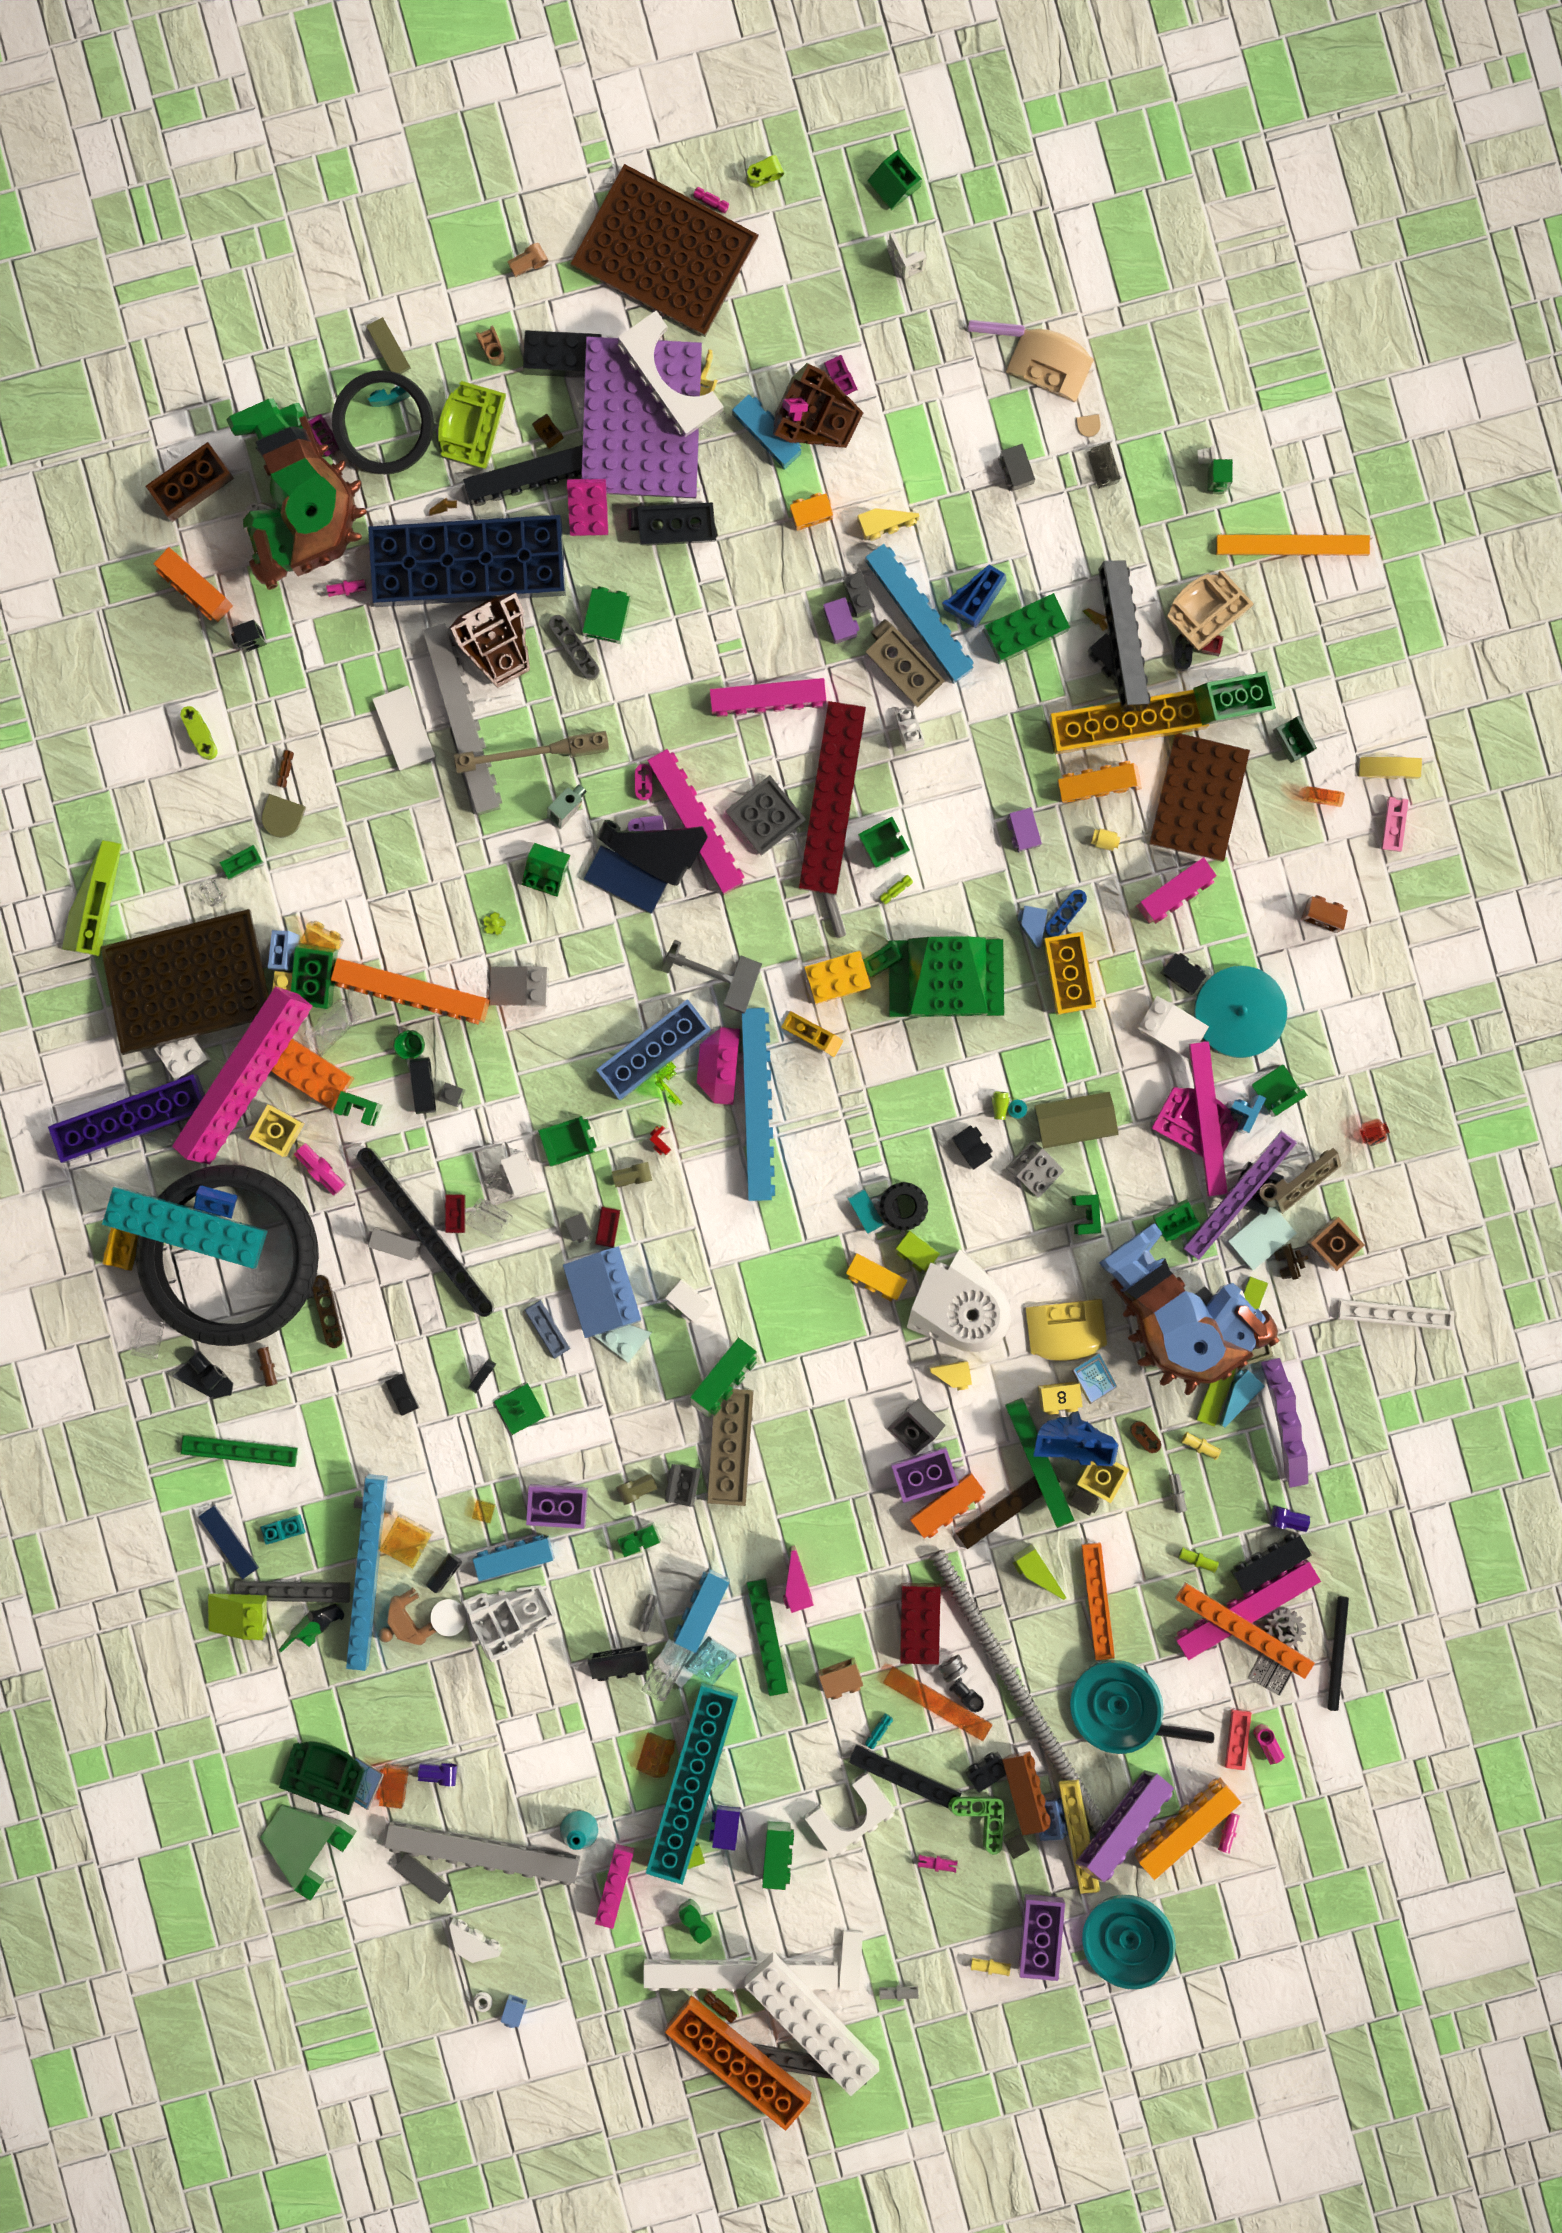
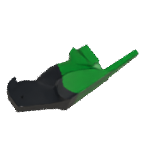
M335 1603L319 1610H310L291 1631V1635L278 1649L279 1652L287 1648L296 1638H300L303 1643L310 1647L315 1643V1637L324 1632L331 1622L338 1619L343 1620L344 1612L342 1608Z

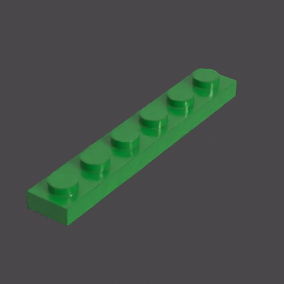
M766 1578L749 1581L747 1586L769 1696L788 1693V1687Z

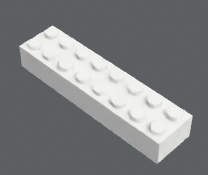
M774 1952L745 1977V1988L850 2096L879 2072V2061Z

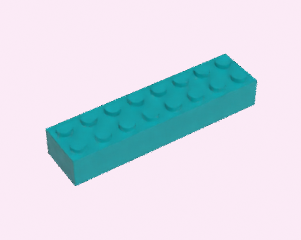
M118 1186L112 1189L102 1225L252 1269L258 1266L268 1232L265 1229Z

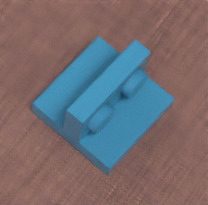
M1261 1095L1252 1096L1250 1103L1241 1099L1228 1102L1226 1107L1230 1111L1243 1116L1236 1131L1243 1134L1250 1133L1266 1100L1265 1097Z

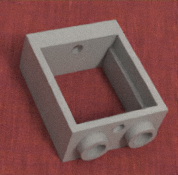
M374 1228L373 1231H369L366 1240L369 1243V1248L410 1261L417 1260L422 1242L381 1228Z

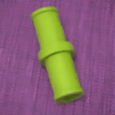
M1182 1547L1178 1559L1194 1564L1196 1568L1201 1567L1212 1573L1216 1572L1219 1564L1218 1561L1207 1558L1200 1552L1197 1554Z

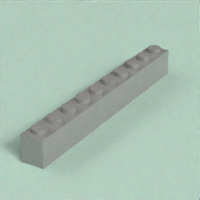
M444 623L423 629L459 753L473 751L474 757L485 755L483 749L486 748L485 741L478 734V731L481 730L478 719L474 720L473 712H475L474 704L467 697L470 691L467 682L463 683L462 676L465 674L462 665L457 663L456 658L459 657L457 647L452 646L451 639H454L450 628H447ZM491 762L476 764L475 771L465 772L478 815L501 809L499 805L502 803L501 795L499 792L496 793L494 788L497 785L496 778L489 771V767H492Z
M396 1821L390 1822L385 1848L393 1853L403 1851L408 1852V1855L414 1857L424 1855L430 1860L446 1859V1862L451 1864L462 1862L468 1867H476L478 1865L483 1866L485 1870L489 1871L499 1869L503 1870L505 1874H514L515 1872L522 1874L526 1878L536 1876L548 1882L558 1880L563 1885L575 1884L580 1856Z

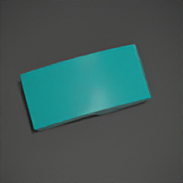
M396 386L390 391V394H387L384 389L372 392L368 401L372 407H383L401 402L410 397V394L401 387Z
M865 1189L848 1197L867 1234L884 1225Z
M301 1514L260 1526L265 1545L306 1533Z

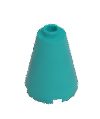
M584 1810L571 1812L561 1823L560 1835L564 1843L571 1849H586L597 1839L598 1824L596 1819Z

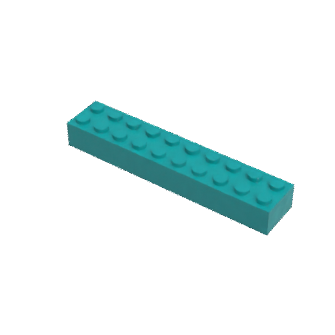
M701 1682L645 1874L683 1885L736 1706L738 1693Z

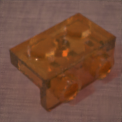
M647 1732L636 1770L654 1778L665 1777L669 1769L670 1758L675 1750V1740L665 1739L652 1732Z

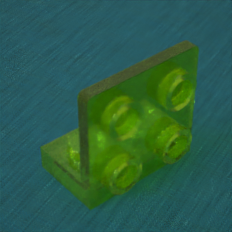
M671 1061L655 1076L657 1079L655 1084L661 1091L665 1089L670 1094L668 1098L675 1106L677 1104L682 1106L684 1103L664 1082L665 1079L670 1081L677 1074L675 1072L677 1067Z

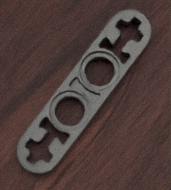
M561 615L553 616L549 621V626L583 676L588 680L597 679L600 670L594 659L566 619ZM555 620L558 622L563 621L561 625L565 632L562 634L558 627H553L555 626ZM572 635L574 643L571 645L565 644L564 637ZM579 650L585 652V658L581 661L575 659V653ZM587 662L590 668L595 667V674L587 675L586 673L588 672L586 666L583 664Z

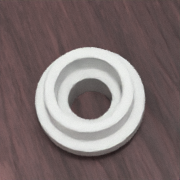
M479 1992L473 1999V2006L479 2012H486L492 2006V1998L486 1992ZM485 1999L486 2004H481L479 2000Z

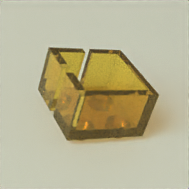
M399 1514L379 1551L413 1569L422 1556L434 1531L421 1524L415 1526L414 1520Z

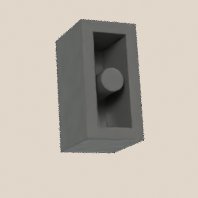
M1023 443L1002 450L998 462L1000 468H1004L1006 472L1004 478L1007 487L1011 486L1012 491L1034 484L1035 476Z
M860 571L843 578V585L856 618L874 612L875 606L862 572Z

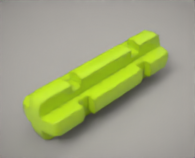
M909 875L904 876L901 879L902 881H898L887 890L888 892L880 895L879 898L882 903L887 904L891 901V898H895L904 891L906 886L909 887L913 883L912 878Z

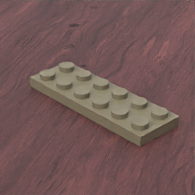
M733 1389L732 1396L727 1401L723 1400L720 1405V1411L713 1416L707 1503L746 1506L754 1390Z

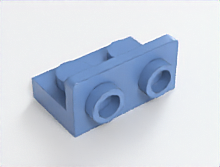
M1057 1797L1055 1800H1045L1046 1812L1049 1814L1051 1822L1047 1830L1039 1833L1040 1841L1062 1840L1068 1835L1062 1799Z

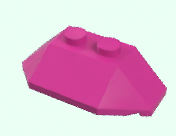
M720 1027L700 1044L697 1083L716 1104L733 1105L740 1035V1029Z

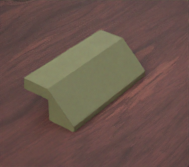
M1110 1092L1034 1105L1043 1149L1119 1135Z

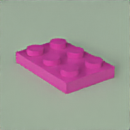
M567 479L570 536L608 535L606 479Z

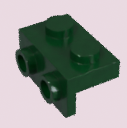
M1300 716L1273 729L1290 763L1303 758L1317 749Z

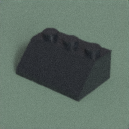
M647 1644L590 1653L588 1657L592 1679H597V1681L609 1680L611 1676L625 1678L630 1673L643 1675L651 1667Z

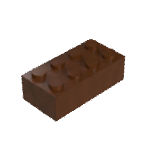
M207 442L147 484L146 488L171 522H174L232 481L234 477L213 447Z

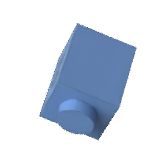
M509 1994L500 2022L509 2028H519L528 2000Z

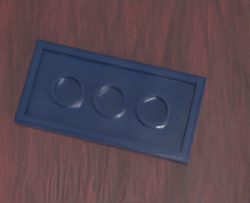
M602 845L584 877L585 881L653 914L668 884Z

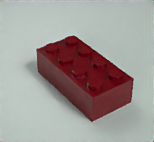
M901 1583L900 1664L939 1665L940 1584Z

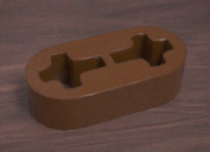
M1136 1421L1131 1425V1434L1149 1453H1157L1161 1449L1160 1439L1144 1422ZM1137 1425L1139 1427L1144 1426L1142 1429L1146 1434L1144 1437L1140 1433L1135 1434L1137 1431L1135 1427ZM1148 1437L1152 1441H1157L1155 1443V1445L1157 1446L1155 1449L1152 1447L1148 1448V1446L1150 1445L1146 1440Z

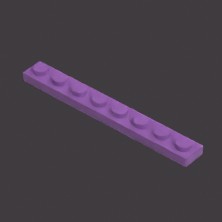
M1280 1130L1185 1244L1184 1249L1200 1260L1297 1144V1141Z

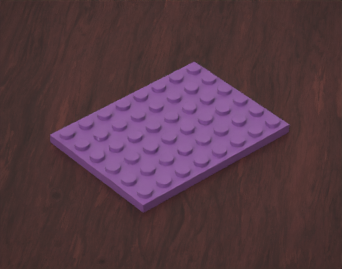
M586 337L582 479H606L607 494L696 499L699 428L687 437L683 433L679 434L674 427L675 422L672 418H667L662 410L664 408L662 403L655 401L651 394L653 391L650 386L646 387L640 379L641 373L638 369L634 370L632 368L627 353L623 354L620 351L618 338ZM658 340L654 350V362L661 379L677 393L692 397L700 396L702 343Z

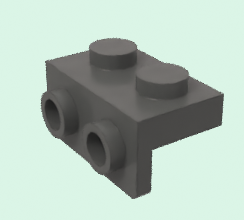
M672 1464L668 1473L669 1482L665 1490V1502L694 1507L701 1469L683 1464Z

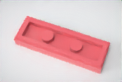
M1231 1709L1225 1768L1245 1770L1252 1714L1250 1711Z

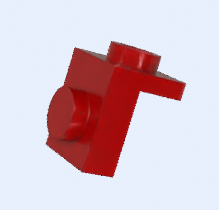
M663 1125L660 1128L656 1126L650 1133L652 1137L649 1140L655 1144L653 1148L660 1155L663 1153L668 1155L672 1149L658 1137L666 1129Z

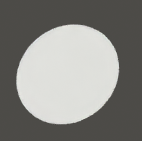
M450 1599L442 1600L434 1606L431 1612V1623L439 1634L454 1636L464 1628L466 1613L462 1605L457 1601Z

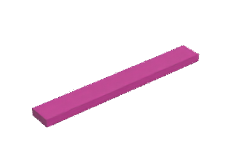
M1209 1041L1189 1044L1207 1196L1228 1194Z

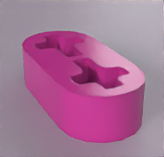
M640 764L635 770V794L640 801H648L653 793V773L650 766ZM642 768L649 772L645 776V781H642V776L638 774L642 771ZM642 784H645L646 790L649 791L645 797L638 793L642 790Z

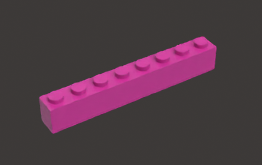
M666 749L648 759L647 761L684 827L703 826L708 838L699 853L723 895L743 884L742 879L745 877L740 868L736 869L733 865L735 859L731 852L725 851L723 846L726 843L722 836L716 835L714 831L716 826L711 818L707 819L704 813L707 810L702 801L697 802L695 798L697 793L692 785L688 786L686 782L688 777L683 768L679 770L676 765L679 761L674 752L670 753Z
M1305 1559L1277 1575V1577L1261 1584L1255 1590H1251L1246 1594L1243 1593L1244 1596L1240 1599L1234 1598L1226 1603V1607L1253 1623L1320 1583L1321 1580L1311 1563ZM1200 1618L1193 1623L1194 1626L1191 1628H1183L1178 1631L1177 1636L1174 1638L1189 1661L1232 1634L1208 1619Z

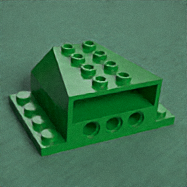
M944 936L888 941V944L895 941L904 959L889 967V1017L1004 1016L1003 939Z

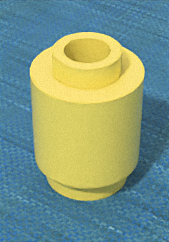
M1101 828L1100 830L1095 829L1091 844L1097 848L1113 851L1114 848L1118 849L1121 837H1117V832Z

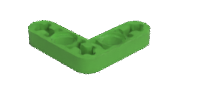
M994 1796L952 1798L948 1806L950 1812L956 1816H984L983 1848L992 1855L998 1854L1002 1850L1003 1801ZM979 1801L981 1808L978 1811H973V1803ZM959 1802L961 1805L967 1806V1809L965 1807H960L957 1810L954 1807L957 1806ZM995 1803H997V1804H998V1807H995V1811H994V1810L991 1808V1805H994ZM997 1821V1829L991 1831L989 1829L990 1823ZM994 1841L996 1846H993L992 1849L989 1847V1844H992Z

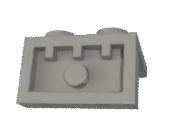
M1032 1140L1006 1167L1010 1173L1017 1177L1038 1198L1064 1172V1169L1042 1147Z

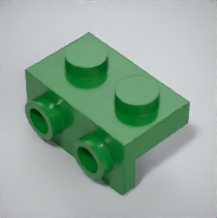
M1187 1199L1153 1215L1157 1227L1162 1232L1161 1236L1166 1242L1175 1240L1178 1236L1191 1232L1200 1226Z

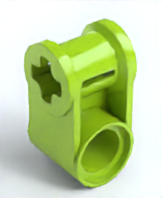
M769 156L749 166L747 170V183L749 186L758 188L783 177L785 173L777 156Z

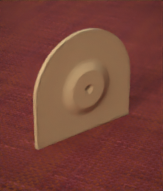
M1099 414L1076 417L1078 430L1082 435L1092 437L1099 432L1101 426Z

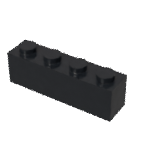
M1290 1533L1284 1537V1541L1272 1543L1267 1547L1268 1550L1263 1553L1257 1552L1250 1556L1251 1559L1245 1563L1241 1561L1234 1565L1231 1573L1242 1592L1246 1594L1312 1556L1301 1535Z

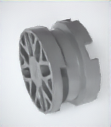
M959 1654L951 1657L950 1660L945 1661L937 1668L939 1673L944 1675L943 1679L946 1683L956 1679L968 1669L967 1665L962 1663V1658Z

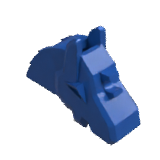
M1079 1411L1072 1412L1069 1417L1049 1420L1040 1428L1033 1457H1065L1078 1461L1081 1465H1091L1092 1461L1097 1466H1113L1116 1461L1119 1445L1112 1436L1094 1428L1088 1421L1082 1420Z

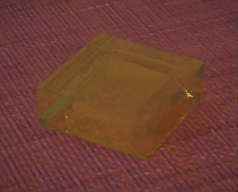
M477 1499L472 1519L491 1523L496 1504Z

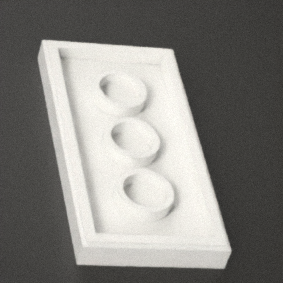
M409 686L373 698L400 771L436 758Z

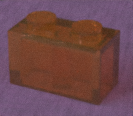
M386 1763L384 1768L380 1769L384 1776L381 1788L377 1790L376 1800H379V1806L403 1808L409 1766Z

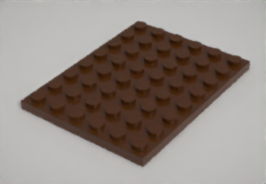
M624 164L576 252L571 266L706 337L756 244L759 234Z

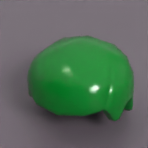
M406 1030L395 1038L393 1046L395 1053L400 1058L414 1059L423 1053L425 1041L423 1036L417 1031Z

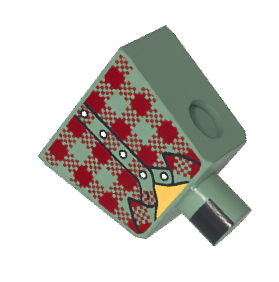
M579 784L573 791L569 787L566 788L548 807L547 818L562 829L582 806L581 798L587 791Z

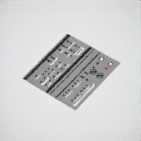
M1261 1653L1248 1679L1280 1696L1293 1672Z

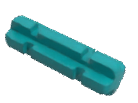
M886 1713L883 1715L881 1722H878L872 1731L871 1737H868L865 1745L870 1749L875 1748L877 1741H880L888 1729L887 1726H890L893 1722V1718Z

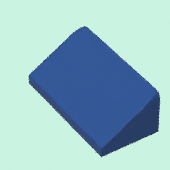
M200 1186L196 1193L194 1209L231 1219L237 1195Z

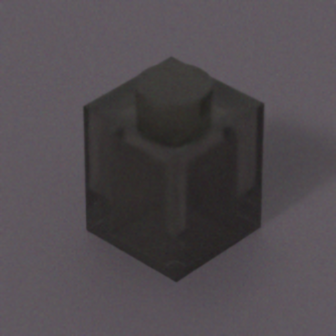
M1019 1828L1003 1836V1841L1013 1859L1030 1850Z

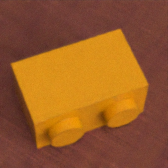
M816 493L811 495L810 499H797L792 502L790 512L797 531L833 520V512L826 493Z

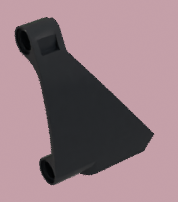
M604 820L597 837L610 849L632 864L671 885L677 886L687 869L689 870L693 865L708 835L703 826L655 831H621L619 825L614 821Z

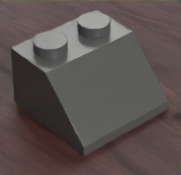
M918 1398L887 1429L916 1455L932 1442L946 1425Z

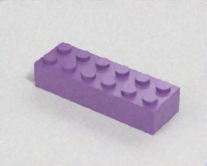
M1144 1770L1075 1863L1092 1878L1102 1882L1108 1881L1113 1876V1870L1116 1866L1125 1860L1127 1851L1137 1844L1139 1835L1148 1829V1823L1151 1819L1160 1813V1807L1163 1803L1172 1797L1171 1792L1174 1790V1787L1157 1773Z

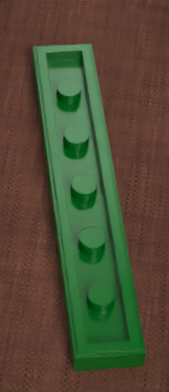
M183 1435L181 1455L296 1467L298 1447Z

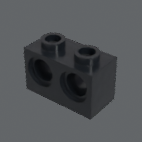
M254 619L232 627L234 632L231 634L233 642L245 653L267 645L261 627Z

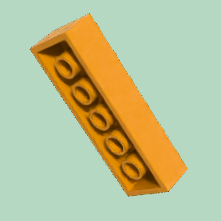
M1221 1777L1218 1780H1212L1208 1784V1789L1196 1794L1193 1798L1194 1801L1190 1805H1184L1175 1818L1171 1817L1165 1822L1164 1828L1160 1831L1156 1830L1146 1844L1142 1843L1136 1848L1134 1855L1139 1864L1154 1881L1242 1803Z

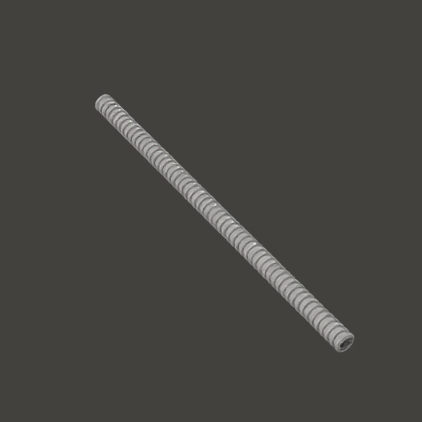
M945 1550L937 1551L931 1555L930 1560L934 1561L933 1565L937 1566L936 1570L940 1571L939 1575L943 1576V1581H946V1587L949 1586V1592H952L951 1595L955 1597V1602L959 1603L958 1607L962 1608L961 1612L965 1613L964 1617L968 1618L967 1622L971 1623L970 1627L974 1628L973 1632L977 1633V1639L980 1638V1644H983L982 1647L986 1649V1654H989V1659H992V1664L996 1665L995 1669L999 1670L998 1674L1002 1675L1001 1679L1008 1686V1691H1011V1696H1014V1701H1017V1706H1020V1711H1023V1716H1026V1721L1029 1722V1726L1032 1727L1035 1736L1039 1738V1743H1042V1748H1045L1044 1752L1048 1753L1047 1757L1051 1758L1050 1762L1054 1763L1053 1767L1057 1768L1056 1772L1060 1774L1059 1777L1063 1781L1079 1779L1086 1820L1088 1821L1087 1824L1091 1826L1090 1829L1094 1831L1093 1834L1095 1836L1106 1821L1102 1819V1814H1099V1809H1096V1804H1093L1094 1800L1090 1799L1091 1795L1087 1794L1088 1790L1084 1788L1085 1785L1081 1783L1082 1780L1078 1778L1075 1769L1071 1767L1072 1763L1068 1762L1069 1758L1065 1757L1066 1753L1062 1752L1063 1748L1059 1747L1060 1743L1056 1742L1057 1738L1050 1731V1726H1047V1721H1044V1716L1040 1715L1041 1711L1037 1710L1038 1706L1034 1705L1035 1701L1031 1700L1032 1696L1028 1695L1029 1691L1025 1690L1026 1686L1022 1685L1023 1681L1019 1679V1674H1016V1669H1013V1664L1009 1663L1010 1659L1006 1658L1007 1654L1003 1653L1004 1649L1000 1648L1001 1644L997 1643L998 1639L994 1638L995 1634L991 1633V1627L988 1628L989 1624L985 1622V1617H982V1612H979V1607L975 1606L976 1602L972 1601L973 1597L969 1596L970 1592L966 1591L967 1587L963 1586L964 1582L960 1581L961 1577L957 1575V1570H954V1565H951V1560H948V1555L944 1554Z

